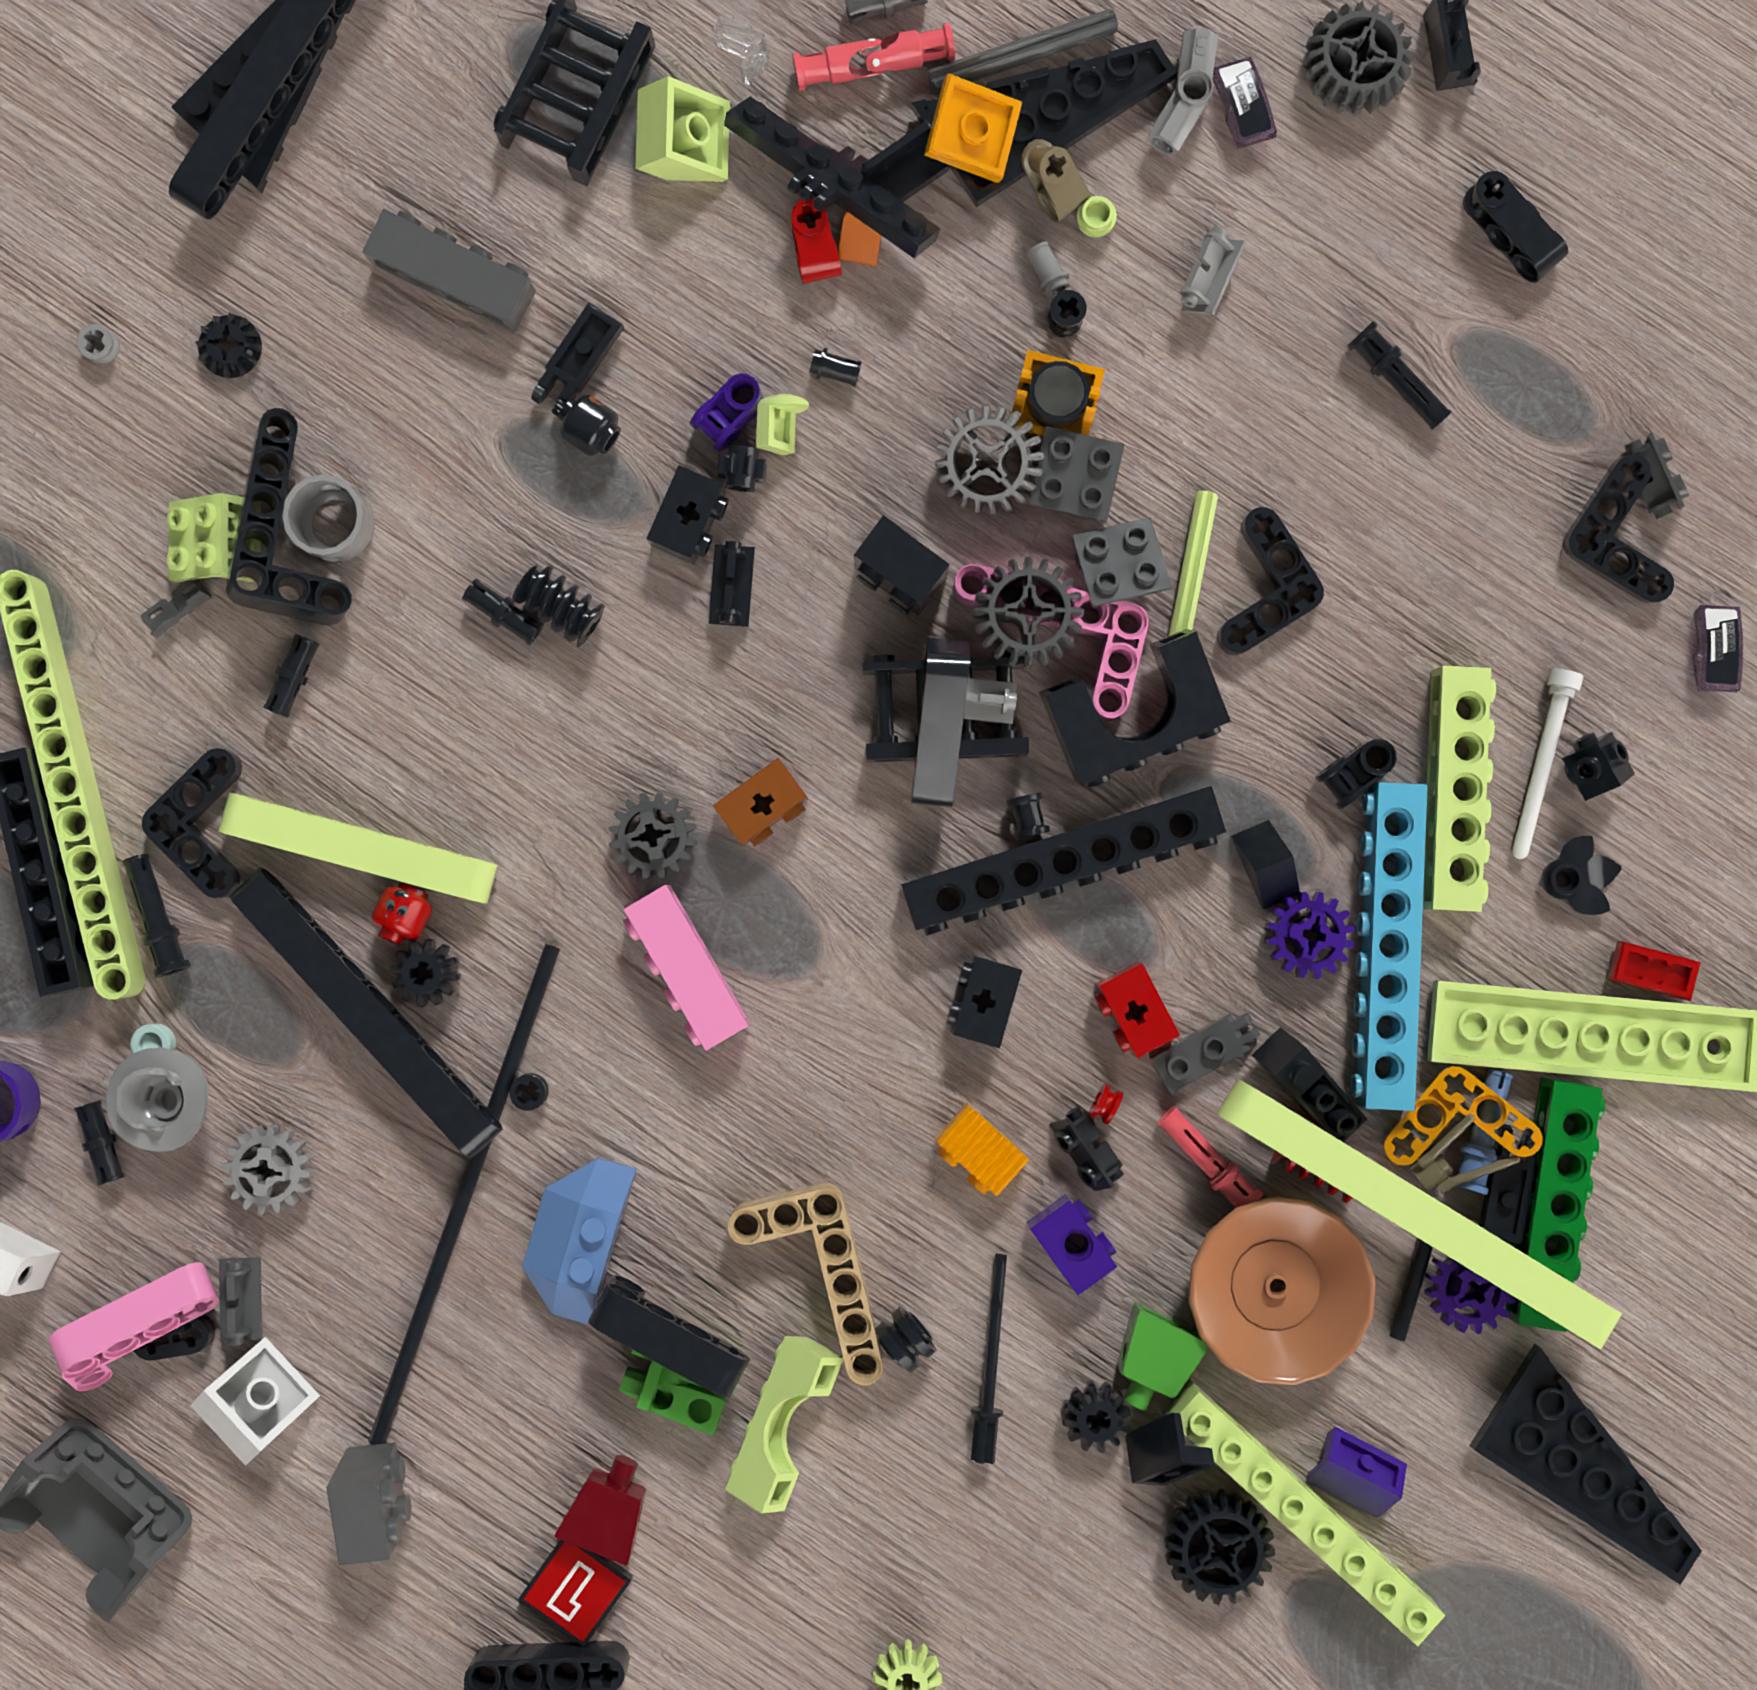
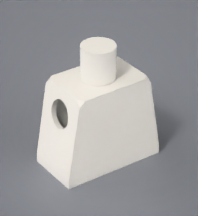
M0 1222V1295L11 1296L42 1289L61 1251Z

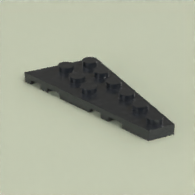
M275 0L172 105L171 108L199 135L285 0ZM356 0L353 1L346 14L350 13ZM341 21L242 175L261 194L268 183L266 177L273 162H278L284 150L282 144L291 126L296 125L322 71L320 65L328 49L332 50L338 38L336 32Z
M1154 39L1109 51L1108 55L1084 61L1081 58L1069 61L1068 65L1051 70H1048V67L988 82L985 86L986 88L1022 102L1003 179L996 183L951 165L950 169L974 205L978 207L1027 175L1022 167L1021 158L1024 148L1029 142L1035 139H1043L1051 143L1052 146L1068 149L1173 81L1178 72L1157 40ZM925 99L911 102V109L921 124L928 120L932 125L939 99L927 102Z
M1534 1343L1469 1446L1681 1585L1702 1550L1673 1513L1666 1508L1645 1478L1631 1464L1629 1458L1591 1410L1584 1405L1572 1390L1571 1385L1557 1371L1543 1350Z

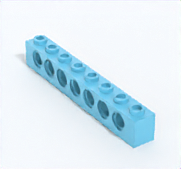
M1378 782L1372 784L1362 796V813L1367 815V831L1362 832L1360 839V852L1362 856H1365V872L1360 873L1358 889L1360 896H1364L1363 912H1359L1357 918L1358 936H1362V952H1358L1356 955L1355 971L1356 975L1361 977L1360 993H1356L1354 997L1355 1017H1359V1033H1355L1352 1039V1053L1357 1058V1074H1353L1351 1077L1350 1090L1352 1098H1356V1105L1365 1109L1415 1111L1427 784ZM1389 814L1395 815L1400 823L1399 831L1394 836L1390 835L1384 827L1385 818ZM1388 854H1392L1398 861V869L1392 876H1389L1383 869V860ZM1387 894L1392 895L1397 904L1396 910L1391 916L1385 915L1381 909L1382 899ZM1388 934L1394 939L1395 949L1391 955L1386 957L1381 953L1379 944L1381 939ZM1388 975L1393 981V990L1388 996L1383 997L1378 991V982L1383 976ZM1387 1015L1392 1022V1028L1388 1035L1380 1037L1377 1033L1376 1025L1381 1017ZM1386 1056L1390 1061V1070L1385 1076L1379 1078L1375 1073V1064L1379 1058Z

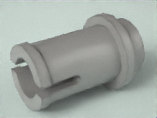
M1048 242L1039 243L1028 250L1026 256L1041 282L1039 289L1042 293H1046L1048 297H1055L1059 292L1069 287L1067 281L1069 274L1060 268Z

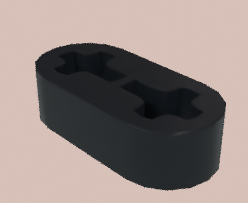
M203 1314L162 1335L168 1336V1340L159 1344L156 1348L154 1344L148 1343L135 1349L134 1352L139 1358L148 1361L200 1352L213 1341L215 1336L213 1321ZM192 1324L194 1330H201L202 1337L198 1338L196 1343L193 1337L180 1338L179 1335L191 1328Z

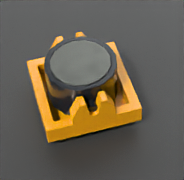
M1027 350L1011 415L1015 411L1021 413L1020 420L1016 426L1020 429L1025 423L1031 422L1033 428L1025 436H1040L1041 440H1043L1046 426L1089 436L1097 409L1096 405L1100 396L1105 369Z

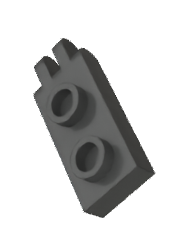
M1246 1013L1236 1019H1233L1231 1014H1227L1149 1057L1167 1092L1172 1094L1248 1052L1250 1048L1247 1043L1260 1036L1257 1027L1241 1033L1239 1030L1253 1021L1250 1014Z

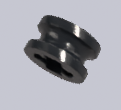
M526 1073L516 1078L511 1084L509 1090L510 1099L518 1109L532 1111L540 1107L547 1100L549 1086L541 1075ZM534 1082L538 1086L535 1092H539L538 1099L531 1098L526 1102L520 1096L524 1094V1092H519L520 1085L526 1086Z

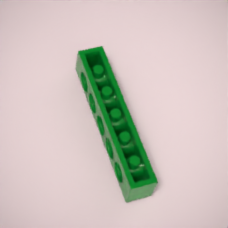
M1540 1077L1534 1124L1541 1131L1543 1137L1542 1145L1539 1151L1536 1152L1534 1162L1537 1168L1523 1243H1515V1248L1574 1284V1281L1578 1280L1581 1272V1261L1578 1257L1580 1240L1582 1241L1585 1238L1587 1232V1220L1584 1212L1586 1200L1590 1199L1593 1192V1180L1590 1172L1592 1160L1596 1159L1599 1152V1139L1596 1136L1598 1120L1604 1115L1605 1099L1602 1096L1603 1088ZM1569 1114H1573L1576 1120L1575 1127L1569 1133H1565L1563 1129L1564 1119ZM1567 1154L1570 1160L1569 1166L1564 1172L1559 1173L1557 1162L1562 1155ZM1562 1194L1564 1199L1563 1206L1558 1212L1553 1213L1551 1202L1555 1196ZM1556 1235L1558 1239L1556 1248L1552 1252L1546 1253V1240L1550 1236ZM1518 1299L1516 1303H1506V1310L1510 1315L1508 1318L1518 1325L1567 1332L1566 1328Z

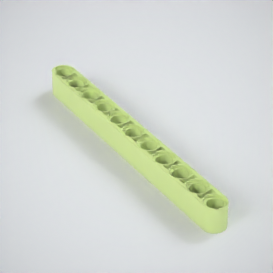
M8 570L0 575V613L93 984L97 993L109 1000L133 997L138 995L144 988L146 982L145 972L49 591L41 579L18 570ZM23 583H26V594L23 598L18 599V588ZM35 621L37 630L33 637L28 638V626ZM42 660H45L46 671L41 677H38L37 666ZM54 698L56 710L52 716H48L46 707L48 702ZM64 737L66 749L59 756L56 751V744L60 738ZM73 776L76 780V788L69 795L66 791V782ZM83 815L86 820V827L79 834L75 823L77 818ZM89 854L94 855L96 859L95 869L91 873L85 867V861ZM100 892L106 899L105 908L101 912L95 906L96 896ZM109 931L114 934L116 944L112 951H109L105 946V937ZM118 971L124 974L126 980L122 990L116 987L114 981Z
M1237 1079L1217 1112L1218 1116L1600 1350H1602L1622 1316V1313L1242 1080Z

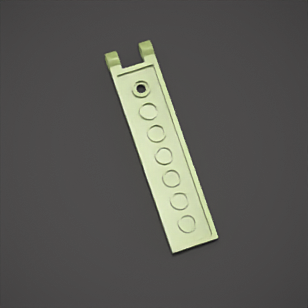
M1434 980L1427 1060L1441 1063L1757 1092V1010ZM1712 1039H1716L1720 1044V1049L1716 1054H1710L1707 1049L1708 1042Z

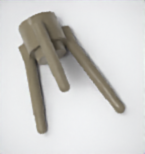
M1469 1114L1429 1152L1413 1164H1410L1409 1167L1428 1192L1438 1187L1445 1194L1457 1185L1520 1162V1157L1514 1155L1449 1178L1448 1174L1453 1171V1168L1444 1158L1443 1154L1470 1129V1124L1475 1120L1473 1114Z

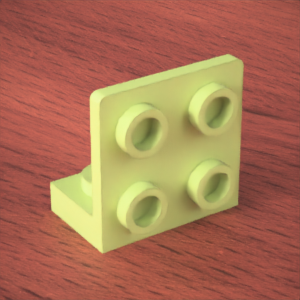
M218 493L171 501L169 503L167 516V565L169 581L181 582L210 577L227 578L243 497ZM261 501L252 502L253 508L261 513ZM253 538L244 540L249 550L261 552V542ZM242 576L236 579L246 582H255L252 578L246 576Z

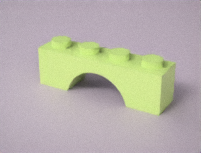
M784 1337L783 1342L776 1350L775 1362L769 1378L760 1391V1401L753 1419L746 1427L745 1439L739 1455L731 1465L730 1478L725 1488L727 1492L760 1513L785 1511L799 1475L787 1448V1428L790 1418L795 1409L806 1399L814 1396L830 1395L843 1362L842 1356L809 1337Z

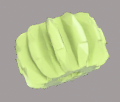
M909 1639L905 1641L904 1649L899 1650L897 1645L891 1643L888 1647L889 1656L879 1654L877 1657L879 1669L873 1671V1682L878 1685L876 1690H937L935 1687L942 1684V1674L936 1670L939 1667L938 1658L936 1656L927 1657L928 1648L925 1644L920 1645L914 1651L912 1650V1642ZM903 1674H912V1681H903Z

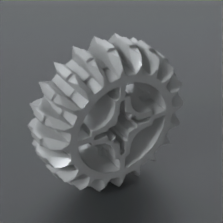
M989 404L982 405L981 418H978L974 408L966 409V416L969 420L967 424L961 417L955 416L952 421L958 429L957 433L948 428L942 431V435L951 441L950 445H936L937 451L947 453V459L935 461V467L948 468V474L938 477L939 483H946L952 480L954 486L947 490L946 495L950 498L960 491L963 496L960 498L958 506L964 508L970 499L975 500L973 504L974 514H979L983 508V503H987L989 515H995L998 509L997 502L999 501L1005 512L1011 511L1013 508L1009 497L1013 496L1020 504L1024 503L1026 497L1020 490L1022 486L1032 492L1036 489V485L1028 479L1029 474L1041 476L1043 473L1041 468L1032 466V460L1044 459V453H1032L1030 447L1041 442L1040 436L1027 440L1025 434L1033 428V424L1027 422L1019 429L1016 424L1020 420L1021 413L1015 411L1009 420L1004 419L1006 415V406L1004 405L998 406L995 417H991V407ZM983 425L1000 427L1010 434L996 445H991L985 442L982 437H978L974 429ZM965 439L969 444L968 448L973 454V462L969 469L961 475L958 466V452L961 443ZM1018 444L1021 451L1022 464L1020 473L1016 481H1014L1006 467L1005 460L1007 454ZM1005 446L998 454L999 460L995 461L999 463L996 468L997 470L990 466L974 473L981 466L980 460L985 459L980 457L983 452L982 450L990 453L1000 450ZM982 475H988L995 479L997 483L1000 482L1006 490L993 494L983 493L972 488L970 484Z

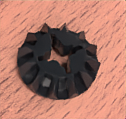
M230 312L224 316L213 315L211 322L206 326H201V335L199 340L195 341L198 347L199 360L210 372L223 378H237L247 374L256 366L262 352V341L256 327L246 318ZM230 332L231 339L242 346L237 345V347L230 348L229 354L226 356L225 351L215 344L225 342Z

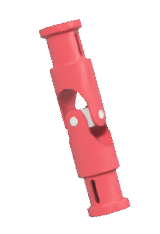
M943 23L940 29L920 33L913 29L895 33L885 37L883 40L871 38L827 46L824 52L800 56L797 52L792 53L798 89L799 91H804L807 85L827 81L834 85L879 75L886 70L905 71L920 68L923 62L947 58L949 62L955 61V45L950 23ZM860 50H862L863 58L866 60L867 68L864 69L854 68L849 65L851 57Z

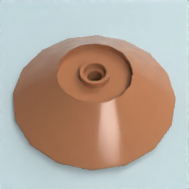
M1271 1196L1236 1207L1208 1231L1191 1264L1188 1301L1200 1338L1224 1366L1257 1383L1294 1386L1328 1375L1357 1350L1373 1319L1376 1279L1365 1245L1340 1216L1307 1199ZM1274 1279H1281V1289L1276 1292L1271 1291L1270 1283Z

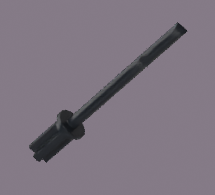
M998 1253L995 1254L982 1406L971 1408V1413L975 1414L971 1460L979 1464L995 1463L999 1417L1003 1416V1410L994 1408L1007 1255Z

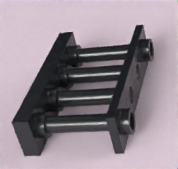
M552 0L547 9L545 27L506 106L502 105L496 113L494 132L504 148H510L517 134L565 157L572 179L588 186L656 45L651 28L636 21L631 33L622 35L577 14L575 0ZM570 28L617 50L619 58L614 68H609L605 71L559 49L567 29ZM552 63L600 86L602 93L596 105L591 104L587 106L542 85L541 82L550 64ZM533 99L582 121L585 128L579 140L570 142L524 120Z
M1006 650L999 660L993 657L995 651L991 652L990 658H970L968 678L972 679V671L996 670V681L1013 683L1012 669H1023L1024 656H1018V661L1014 667L1008 665L1011 653ZM894 655L871 656V662L863 663V675H875L878 727V736L874 737V743L866 744L867 763L915 761L918 735H914V742H898V736L894 735L891 674L916 673L919 730L925 660L895 661ZM1014 715L1013 724L998 722L999 731L995 732V739H979L978 732H974V720L963 719L959 759L1027 756L1029 754V737L1019 738V731H1015Z

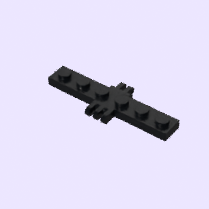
M751 96L726 112L724 126L795 176L790 180L787 189L794 194L803 189L800 198L806 203H810L815 199L813 208L819 212L824 211L835 203L914 259L937 240L941 228L926 219L923 214L916 212L896 198L891 192L866 178L862 174V165L868 159L859 155L853 160L856 151L851 147L847 146L840 152L834 148L827 149Z

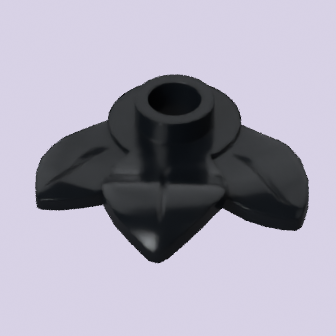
M1579 836L1572 838L1563 845L1558 860L1550 862L1544 868L1541 881L1547 894L1556 899H1566L1575 912L1585 915H1599L1610 911L1609 902L1601 889L1610 884L1622 868L1621 865L1608 857L1594 855V840L1592 836ZM1559 872L1564 873L1566 876V883L1562 887L1556 883V875Z

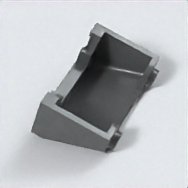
M71 1419L60 1426L20 1462L0 1491V1529L11 1534L23 1533L38 1521L98 1574L86 1588L85 1596L87 1603L107 1622L126 1604L182 1538L192 1523L190 1509L183 1501L95 1425L83 1419Z

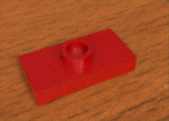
M1617 941L1607 980L1691 1001L1701 962L1632 943Z

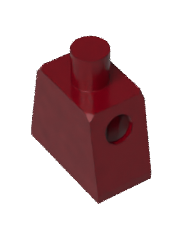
M616 1455L609 1473L593 1468L563 1517L554 1537L627 1566L635 1545L646 1489L643 1486L632 1482L638 1463L627 1456Z

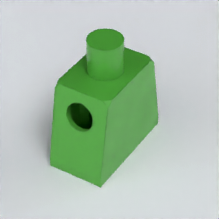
M1135 1302L1131 1310L1117 1364L1121 1374L1132 1379L1125 1395V1401L1136 1408L1146 1410L1155 1391L1170 1398H1175L1209 1349L1200 1338L1199 1333Z

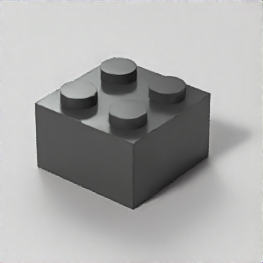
M396 1442L347 1448L326 1487L339 1565L389 1560L396 1543L402 1539L403 1527L405 1522L411 1518L412 1506L410 1496L404 1495L402 1483L405 1480L406 1474L405 1462L403 1457H398Z

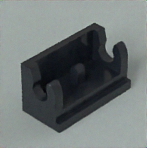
M1432 0L1423 14L1436 91L1476 85L1478 82L1477 77L1481 73L1480 63L1474 62L1465 10L1469 0H1453L1450 2L1448 0Z

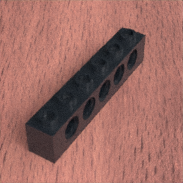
M24 747L0 753V824L39 996L60 995L94 987L35 749Z

